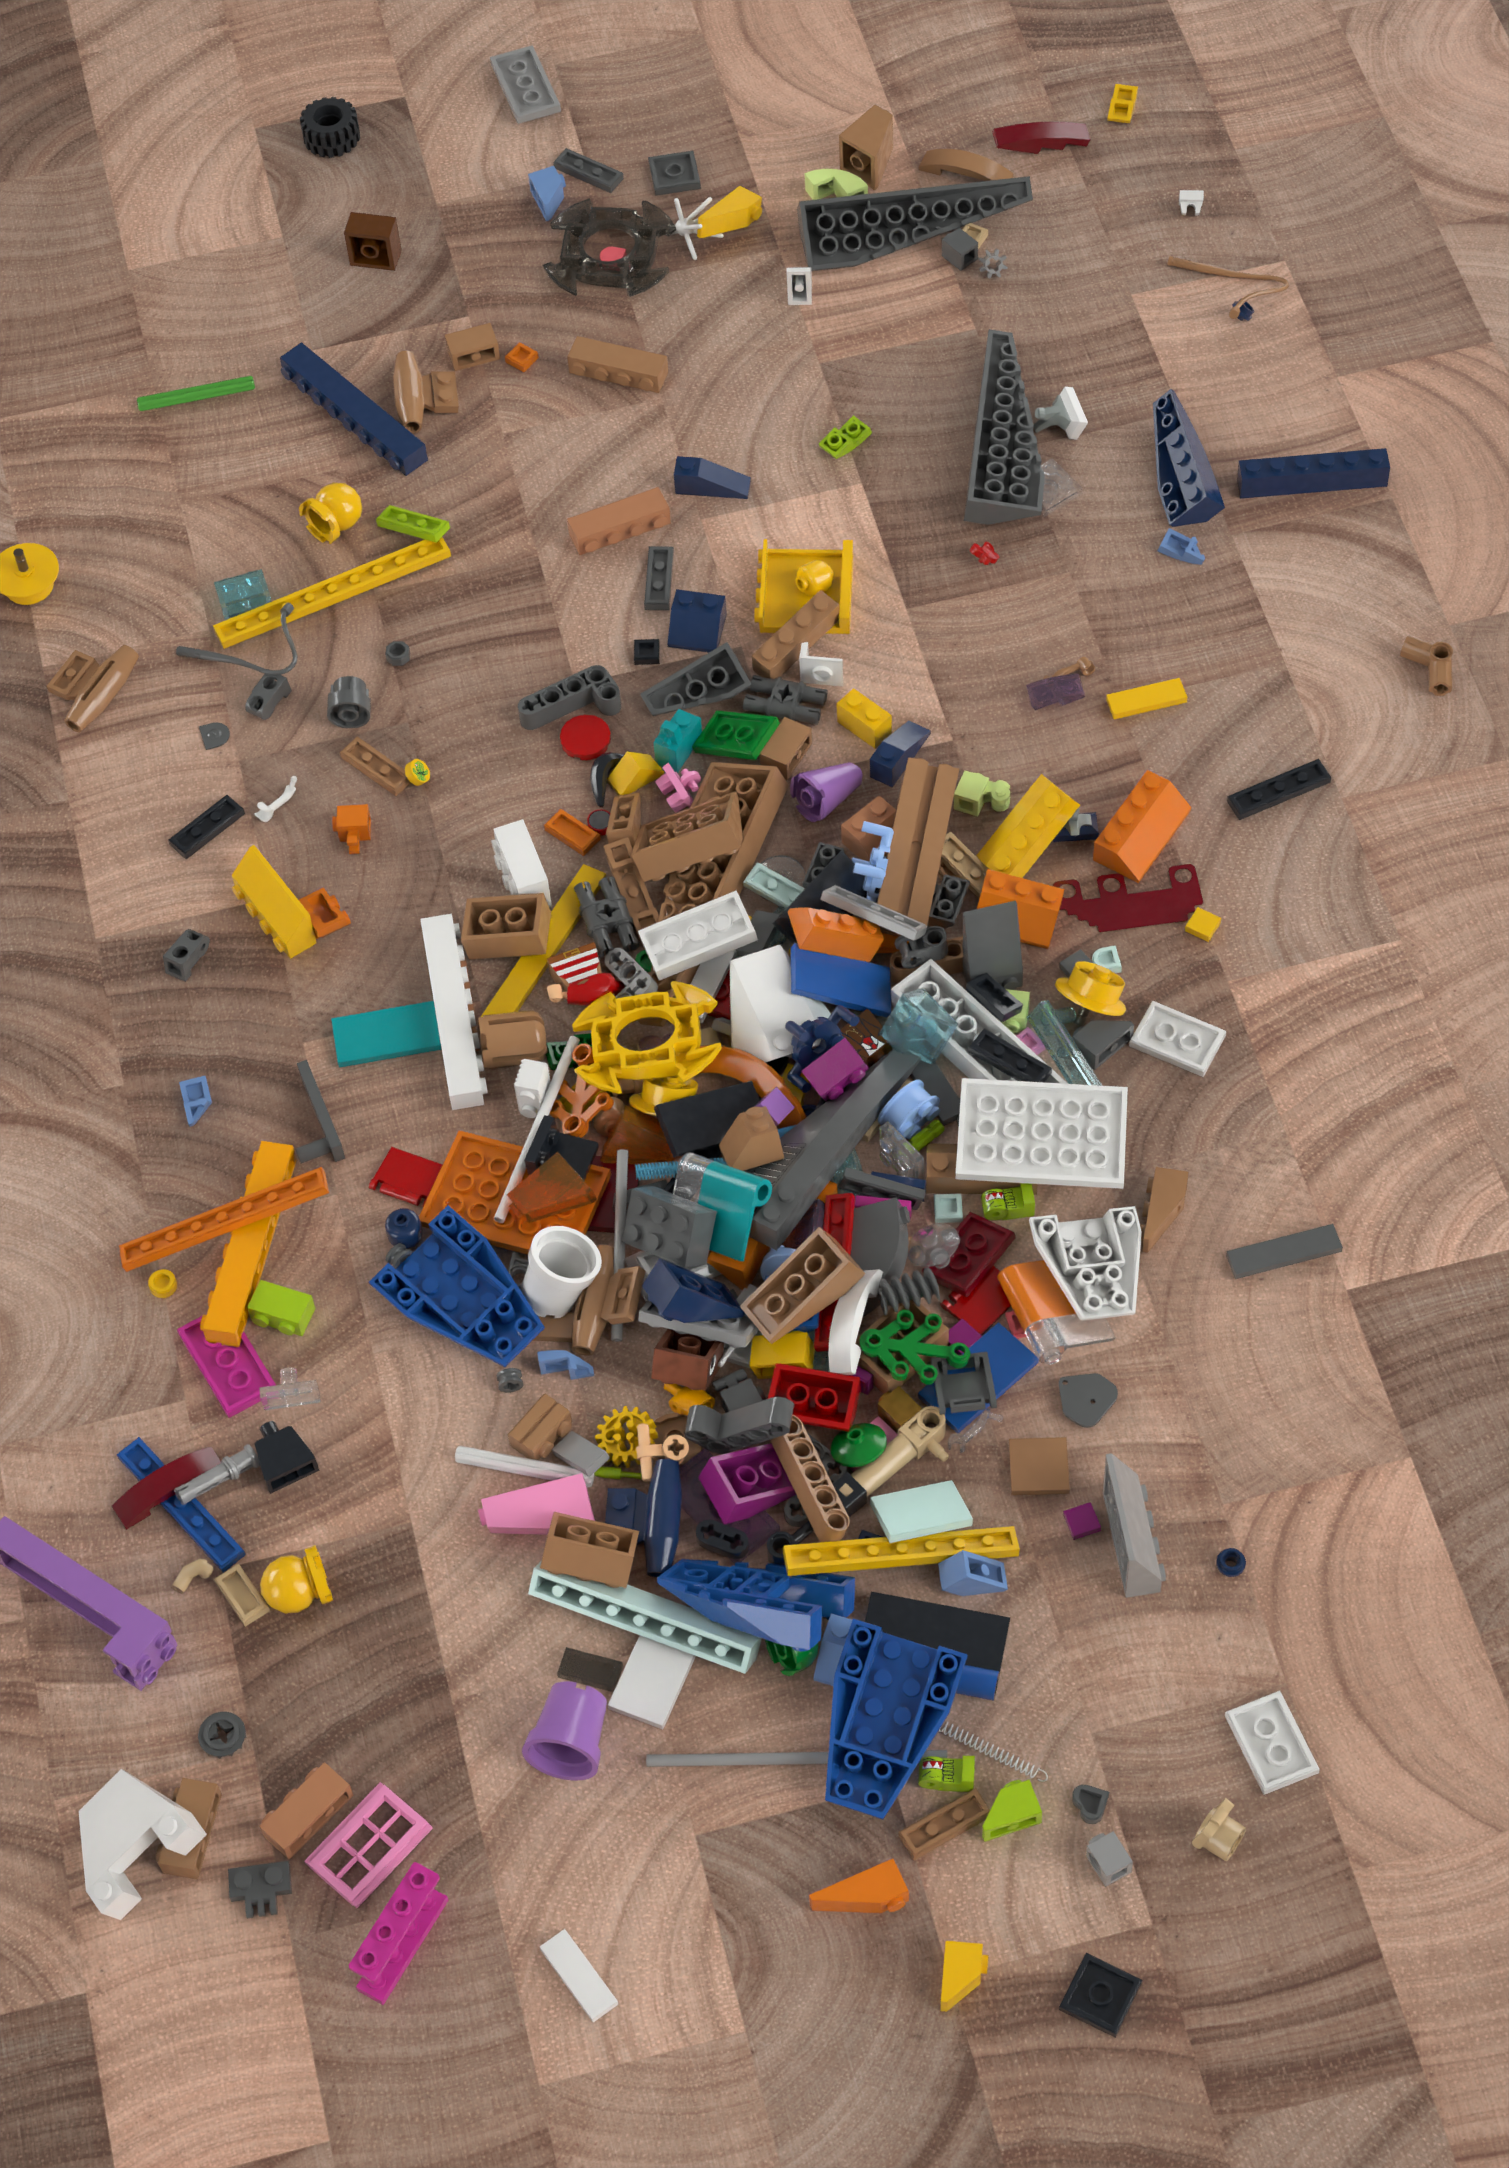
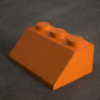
M987 869L977 909L1016 901L1020 942L1048 949L1064 889Z
M808 907L790 908L788 910L799 949L870 962L884 940L879 925L863 918Z

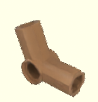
M1410 635L1407 636L1400 656L1428 667L1429 692L1434 693L1435 696H1444L1452 691V647L1446 642L1432 644Z

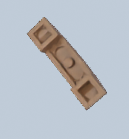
M957 149L929 150L919 165L920 171L939 176L943 170L984 181L1013 178V173L999 163L984 156Z
M627 837L604 845L603 848L619 893L627 900L626 906L630 917L633 918V928L641 941L638 931L658 923L659 914L656 907L654 908L645 883L631 855L633 849Z

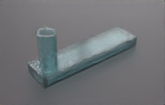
M1048 1000L1040 1001L1027 1016V1019L1068 1084L1102 1086L1064 1026L1066 1023L1074 1022L1076 1018L1074 1008L1053 1009Z

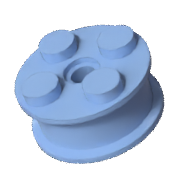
M914 1080L900 1089L887 1102L879 1114L878 1123L882 1126L887 1125L894 1132V1139L896 1141L910 1140L921 1131V1127L927 1121L933 1120L939 1114L940 1109L938 1106L940 1099L936 1095L931 1096L924 1089V1083L921 1080Z

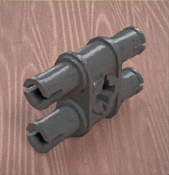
M753 675L751 679L753 686L750 687V691L770 694L771 697L767 699L746 694L743 710L762 713L765 716H774L778 719L786 717L793 721L818 725L821 709L800 705V703L804 701L824 706L828 690L806 686V683L803 681L798 683L783 680L782 677L770 679Z
M609 876V883L607 877L599 881L604 900H595L589 882H584L585 888H583L582 882L574 887L581 905L579 914L583 917L586 924L587 935L594 940L599 957L605 956L604 951L607 955L609 951L614 949L608 935L610 933H618L623 949L626 952H629L628 946H630L631 951L640 946L633 930V918L630 917L626 906L627 900L620 895L615 878Z

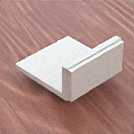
M808 642L802 643L799 656L800 681L808 684L843 686V659L809 656Z

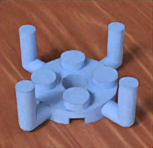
M864 821L862 832L882 836L879 847L872 848L869 861L852 857V861L855 863L853 873L865 875L863 889L867 891L866 899L876 903L879 893L875 892V888L881 889L888 864V859L884 856V852L890 853L894 831L890 827Z

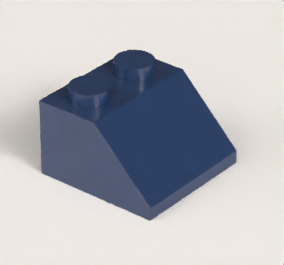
M676 589L670 614L668 647L708 653L718 648L727 616L726 597L724 595Z

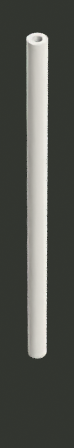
M575 1036L569 1037L496 1211L494 1220L498 1223H504L526 1171L525 1157L544 1115L549 1116L572 1061V1052L580 1041Z

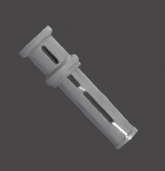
M249 1444L243 1447L244 1450L231 1457H223L221 1464L186 1484L175 1488L174 1491L178 1500L181 1501L182 1505H185L192 1499L229 1479L237 1480L240 1474L252 1467H260L259 1459L253 1448Z

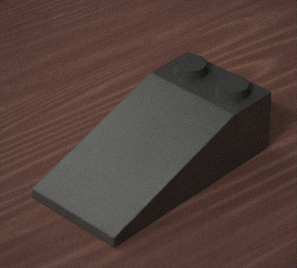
M1016 901L963 912V975L966 984L988 973L1005 989L1014 990L1017 987L1023 986V966Z

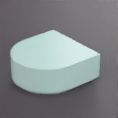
M1116 946L1100 948L1094 952L1092 956L1094 964L1105 967L1114 973L1122 971Z

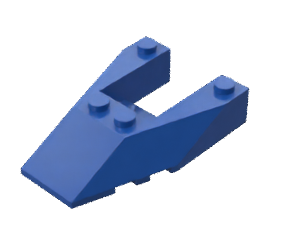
M681 1559L657 1577L659 1585L709 1620L780 1645L790 1646L795 1651H808L821 1640L822 1617H826L828 1621L831 1614L846 1618L854 1611L855 1577L833 1573L787 1576L785 1565L773 1563L766 1564L765 1569L749 1568V1562H736L735 1566L725 1567L719 1566L718 1561Z

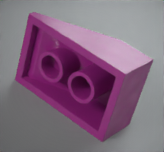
M772 1443L710 1457L698 1477L724 1524L748 1519L796 1495Z

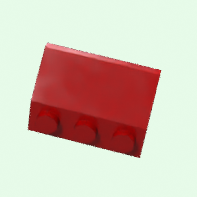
M776 1363L768 1399L783 1397L791 1400L794 1403L792 1415L798 1417L803 1424L849 1432L856 1417L861 1394L860 1377Z

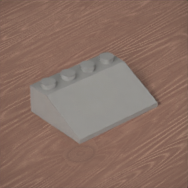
M1112 1453L1106 1454L1103 1497L1125 1597L1160 1593L1162 1581H1166L1163 1563L1158 1564L1156 1555L1160 1554L1157 1537H1152L1150 1528H1154L1151 1510L1146 1511L1144 1502H1148L1145 1484L1140 1485L1136 1472Z

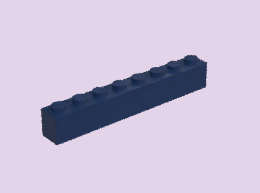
M302 342L280 357L281 373L285 379L294 382L302 393L306 392L312 397L316 405L324 407L332 418H337L349 432H354L363 444H368L379 457H384L394 470H399L407 476L428 461L426 446L421 440Z

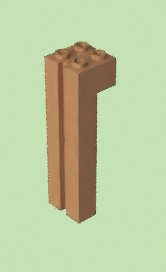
M908 757L892 828L894 834L890 853L887 852L886 859H888L886 875L882 887L879 889L877 904L927 926L959 769L948 764H939L938 767L929 766V762L922 758L914 759ZM879 925L881 933L898 937L901 936L900 934Z

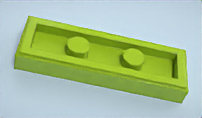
M391 505L376 518V523L379 527L436 543L450 529L449 521Z

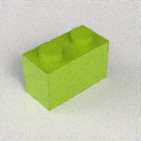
M260 1280L247 1307L251 1321L254 1324L264 1328L267 1326L276 1328L286 1335L296 1334L299 1336H303L316 1309L312 1295L264 1280Z

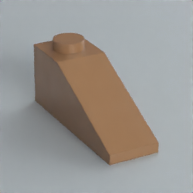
M640 793L614 796L606 831L609 844L628 837L633 849L641 827Z

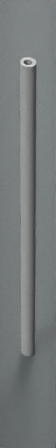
M926 1750L923 1757L947 1758V1750ZM829 1752L647 1754L646 1764L647 1767L828 1764Z

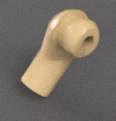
M198 1559L182 1568L171 1587L178 1593L184 1594L194 1577L200 1575L203 1579L208 1578L213 1571V1566L208 1564L205 1559Z

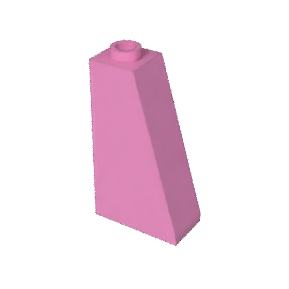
M583 1473L481 1499L483 1508L478 1509L482 1526L487 1525L490 1533L548 1535L554 1512L595 1521Z

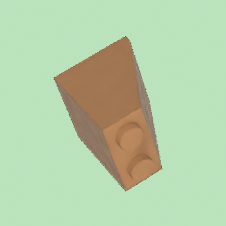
M875 104L839 135L840 170L858 176L873 190L878 188L893 150V114Z

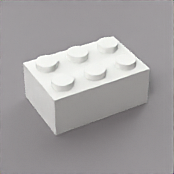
M524 820L494 828L495 839L491 840L495 853L494 860L498 870H502V880L506 890H510L511 895L544 893L548 906L552 910L548 879Z

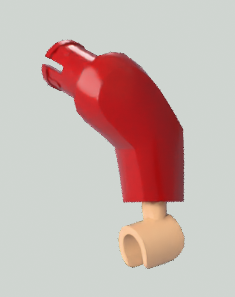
M598 973L584 984L568 986L566 992H562L560 984L548 986L547 991L549 999L554 1003L567 999L568 1005L589 1006L592 1002L609 992L617 996L625 986L621 981L615 980L610 973Z

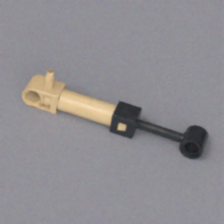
M928 1406L921 1409L898 1429V1435L886 1445L884 1452L879 1458L867 1465L860 1466L851 1475L848 1472L833 1483L849 1517L867 1503V1497L914 1457L918 1460L930 1451L941 1461H946L949 1458L945 1449L939 1444L945 1436L946 1419L945 1414H939L938 1407ZM927 1423L937 1424V1426L934 1428H929L925 1425ZM807 1521L792 1535L788 1532L779 1531L773 1533L768 1538L767 1554L769 1563L785 1565L784 1555L775 1552L776 1549L784 1548V1545L801 1543L814 1532L810 1521Z

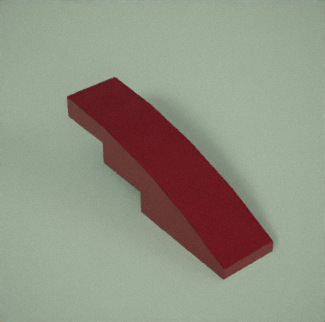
M1032 122L994 128L992 131L996 148L1039 154L1041 148L1063 150L1066 144L1087 147L1091 140L1087 126L1084 123Z

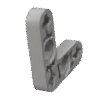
M614 948L606 955L605 965L626 986L616 996V999L657 992L658 985L655 980L624 949ZM619 959L624 963L621 967L616 963ZM636 970L631 978L626 979L629 972Z

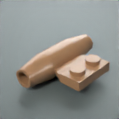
M401 351L396 355L393 385L395 406L401 425L412 434L418 433L422 428L424 408L432 410L434 413H458L459 404L455 371H431L430 374L421 376L415 355L411 351Z
M122 645L101 665L98 664L95 658L77 650L71 654L46 686L50 693L67 701L74 700L64 719L69 728L80 733L103 713L126 683L139 658L138 653L127 645Z
M607 1245L597 1246L602 1260L600 1271L592 1283L583 1289L579 1295L573 1316L571 1349L580 1355H593L607 1322L613 1325L634 1322L646 1271L640 1266L618 1269L617 1273L614 1274V1248Z

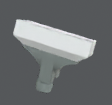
M1064 387L1060 395L1052 403V407L1037 408L1035 410V417L1039 420L1034 424L1033 428L1038 433L1049 426L1058 425L1066 431L1069 439H1078L1088 421L1073 387Z

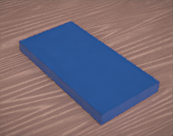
M797 943L792 945V994L835 1005H842L862 1012L868 1008L872 1014L886 1018L891 1014L889 967L799 949Z
M999 1322L969 1348L970 1354L988 1353L996 1400L1039 1363V1358ZM975 1368L947 1370V1375L974 1372ZM934 1383L926 1385L918 1392V1398L927 1406L938 1407ZM985 1403L987 1409L990 1406L989 1403ZM946 1408V1424L959 1434L985 1410L951 1413L950 1408Z

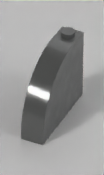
M897 1198L854 1208L851 1257L863 1271L877 1269L883 1271L881 1279H885L889 1285L892 1276L900 1279L906 1264L909 1246L907 1223H910V1215L907 1207H903ZM824 1217L812 1220L813 1231L818 1227L823 1229ZM878 1292L876 1297L867 1298L863 1317L880 1305Z

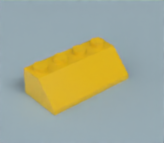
M1041 774L976 857L990 870L1023 878L1079 808L1080 804Z
M255 845L249 847L232 874L234 882L232 890L238 900L243 899L246 902L245 906L249 914L253 918L257 916L260 920L259 924L266 935H272L274 938L273 943L280 953L284 951L291 959L317 944L310 914Z

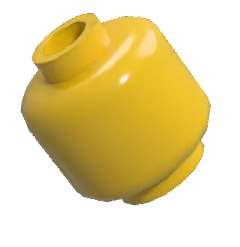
M814 560L801 566L797 571V588L808 596H814L820 590L823 592L827 591L834 579L832 568L821 560Z

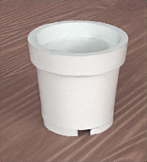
M551 1226L542 1229L532 1240L528 1253L529 1264L520 1290L538 1316L555 1315L554 1318L565 1316L571 1311L583 1289L592 1283L600 1271L602 1260L597 1246L586 1235L569 1227Z

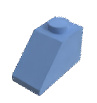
M554 166L528 174L530 191L546 221L551 220L564 199L563 188L566 187L563 175L558 174Z
M962 1550L938 1563L942 1591L959 1596H970L1008 1590L1004 1562Z
M834 1614L830 1615L821 1641L813 1677L814 1681L834 1686V1675L852 1623L851 1619Z

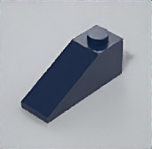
M677 456L674 469L675 494L748 499L751 477L703 458Z
M907 721L881 742L870 758V778L893 787L905 771L908 757H915L931 734V730Z

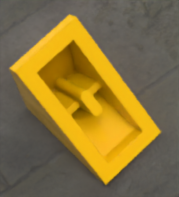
M627 751L607 778V782L618 795H626L664 775V771L651 755Z

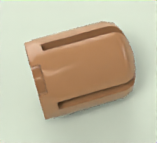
M528 1010L478 1017L484 1068L494 1069L520 1066L523 1059L539 1062L544 1059L547 1053L544 1020L539 1013Z

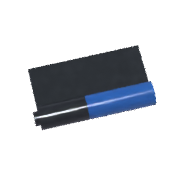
M871 1591L865 1619L866 1623L882 1627L884 1633L937 1650L939 1646L967 1654L968 1657L956 1694L995 1700L1010 1617Z

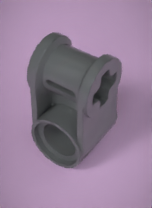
M938 926L927 928L925 935L916 940H911L901 935L894 943L896 949L900 950L902 955L901 963L906 969L916 968L930 959L933 961L941 960L948 953L947 934L943 928Z

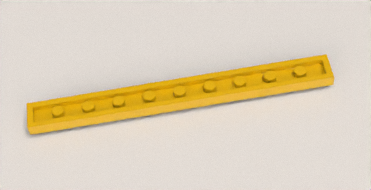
M443 537L437 543L422 540L213 625L214 632L224 649L282 626L280 610L286 603H290L294 607L291 614L286 617L287 624L451 557L450 549Z

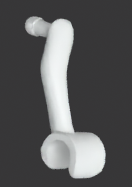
M291 777L290 785L286 786L284 793L269 806L259 802L257 807L260 811L254 815L263 822L269 821L274 811L293 796L296 790L294 786L297 782V777Z

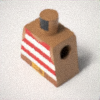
M594 942L547 958L549 974L556 984L561 985L562 992H566L568 986L584 984L592 976L602 973Z

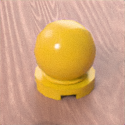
M333 482L322 487L315 499L308 498L299 506L300 517L305 515L309 523L306 528L315 538L322 543L327 540L329 544H332L339 538L340 531H345L355 525L361 517L363 508L360 496L354 488L346 483Z
M316 1545L305 1548L306 1556H303V1558L294 1555L281 1556L267 1566L263 1572L260 1587L261 1594L269 1606L282 1613H298L309 1607L314 1598H320L322 1604L333 1601L331 1590H329L326 1581L327 1576Z

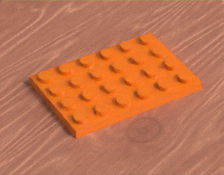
M459 1130L419 1215L422 1227L430 1229L428 1224L449 1205L480 1232L490 1245L528 1255L534 1236L544 1228L564 1226L586 1235L612 1174L608 1168L591 1165L582 1188L576 1190L529 1178L526 1168L504 1223H498L494 1220V1216L523 1147Z

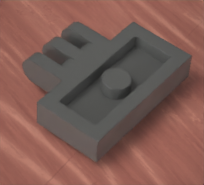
M289 1861L228 1869L229 1898L231 1902L245 1900L247 1919L254 1917L253 1906L257 1905L259 1917L266 1916L265 1904H270L271 1915H278L277 1896L292 1894Z

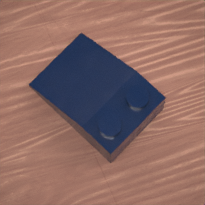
M660 1258L642 1285L649 1295V1301L658 1308V1314L668 1321L675 1319L683 1323L741 1318L745 1315V1312L740 1308V1304L725 1284Z

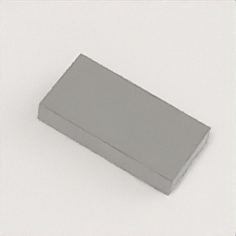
M573 1431L566 1435L552 1449L557 1458L588 1477L595 1473L610 1458L605 1450Z

